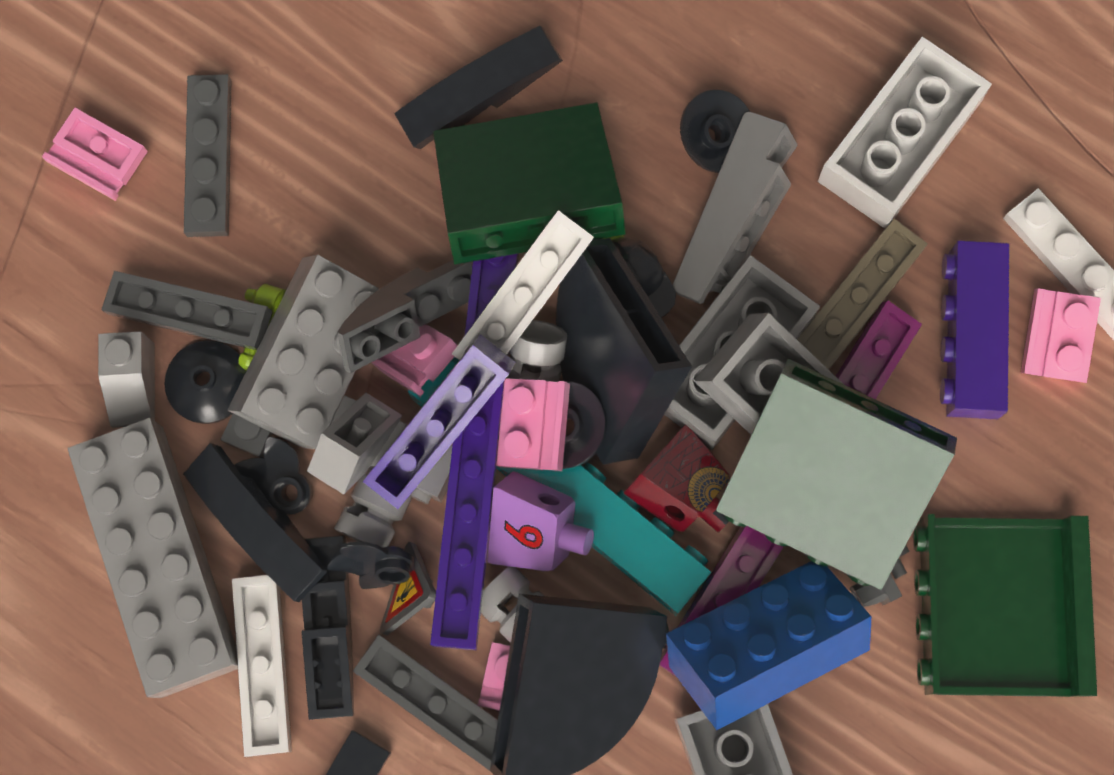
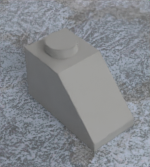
M141 331L98 334V376L110 426L113 428L126 427L147 418L155 421V343Z
M365 393L322 432L307 472L340 493L345 494L367 472L399 423L402 415Z

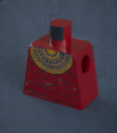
M686 424L624 492L631 500L677 531L684 532L698 517H701L717 533L729 522L724 514L716 511L720 502L717 495L730 481L729 473Z

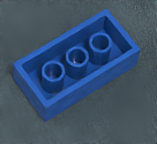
M810 561L666 633L669 667L714 728L719 730L870 650L872 616L827 566H821Z

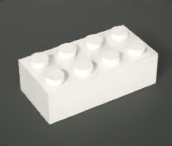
M921 37L824 164L817 182L886 229L980 105L992 83L924 37Z

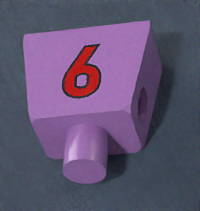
M513 471L493 487L487 563L552 571L568 557L570 551L587 555L592 547L594 531L573 524L575 501L572 497Z

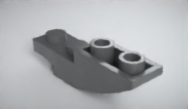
M454 260L429 272L417 267L383 286L361 303L344 321L337 332L345 371L352 373L420 338L419 327L468 303L472 262L454 265Z

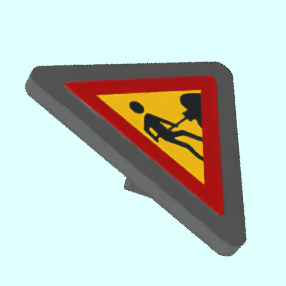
M412 542L406 544L405 551L414 557L415 568L410 573L408 581L393 585L380 627V634L386 636L421 609L431 608L435 601L436 590L433 586V580L430 579L417 545Z

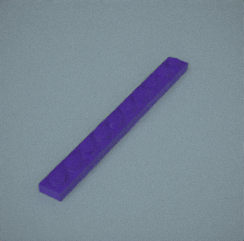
M519 253L473 261L465 335L518 265ZM504 381L452 445L430 645L433 647L477 651Z

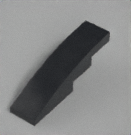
M538 26L467 64L426 90L394 114L413 147L421 150L434 140L433 131L451 128L452 126H464L491 105L496 108L500 107L563 60L544 28Z
M209 443L183 475L209 510L255 563L293 601L300 602L326 574V568L287 514L272 507L255 481L240 474L221 446Z
M345 535L304 538L327 570L326 574L302 599L304 629L301 633L308 718L313 720L353 716V654L348 572L327 569L329 560L335 553L340 551V545L346 543Z

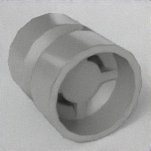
M532 320L509 351L511 354L510 358L516 363L506 378L560 381L561 365L559 363L564 359L567 333L555 324Z
M364 474L358 480L351 493V497L354 500L353 506L344 507L334 529L358 542H369L385 548L389 546L395 534V530L392 527L393 522L402 520L412 498L409 496L402 506L396 509L363 483L367 476Z
M509 566L483 590L481 614L490 623L498 621L501 624L499 632L511 643L517 605L511 612L504 605L513 596L518 598L519 593L544 595L540 591L531 592L529 590L530 581L516 567Z

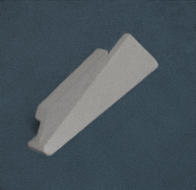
M753 112L744 113L674 280L673 288L677 295L699 304L704 303V299L710 291L718 293L723 291L750 256L791 186V182L782 167L798 144L785 123Z

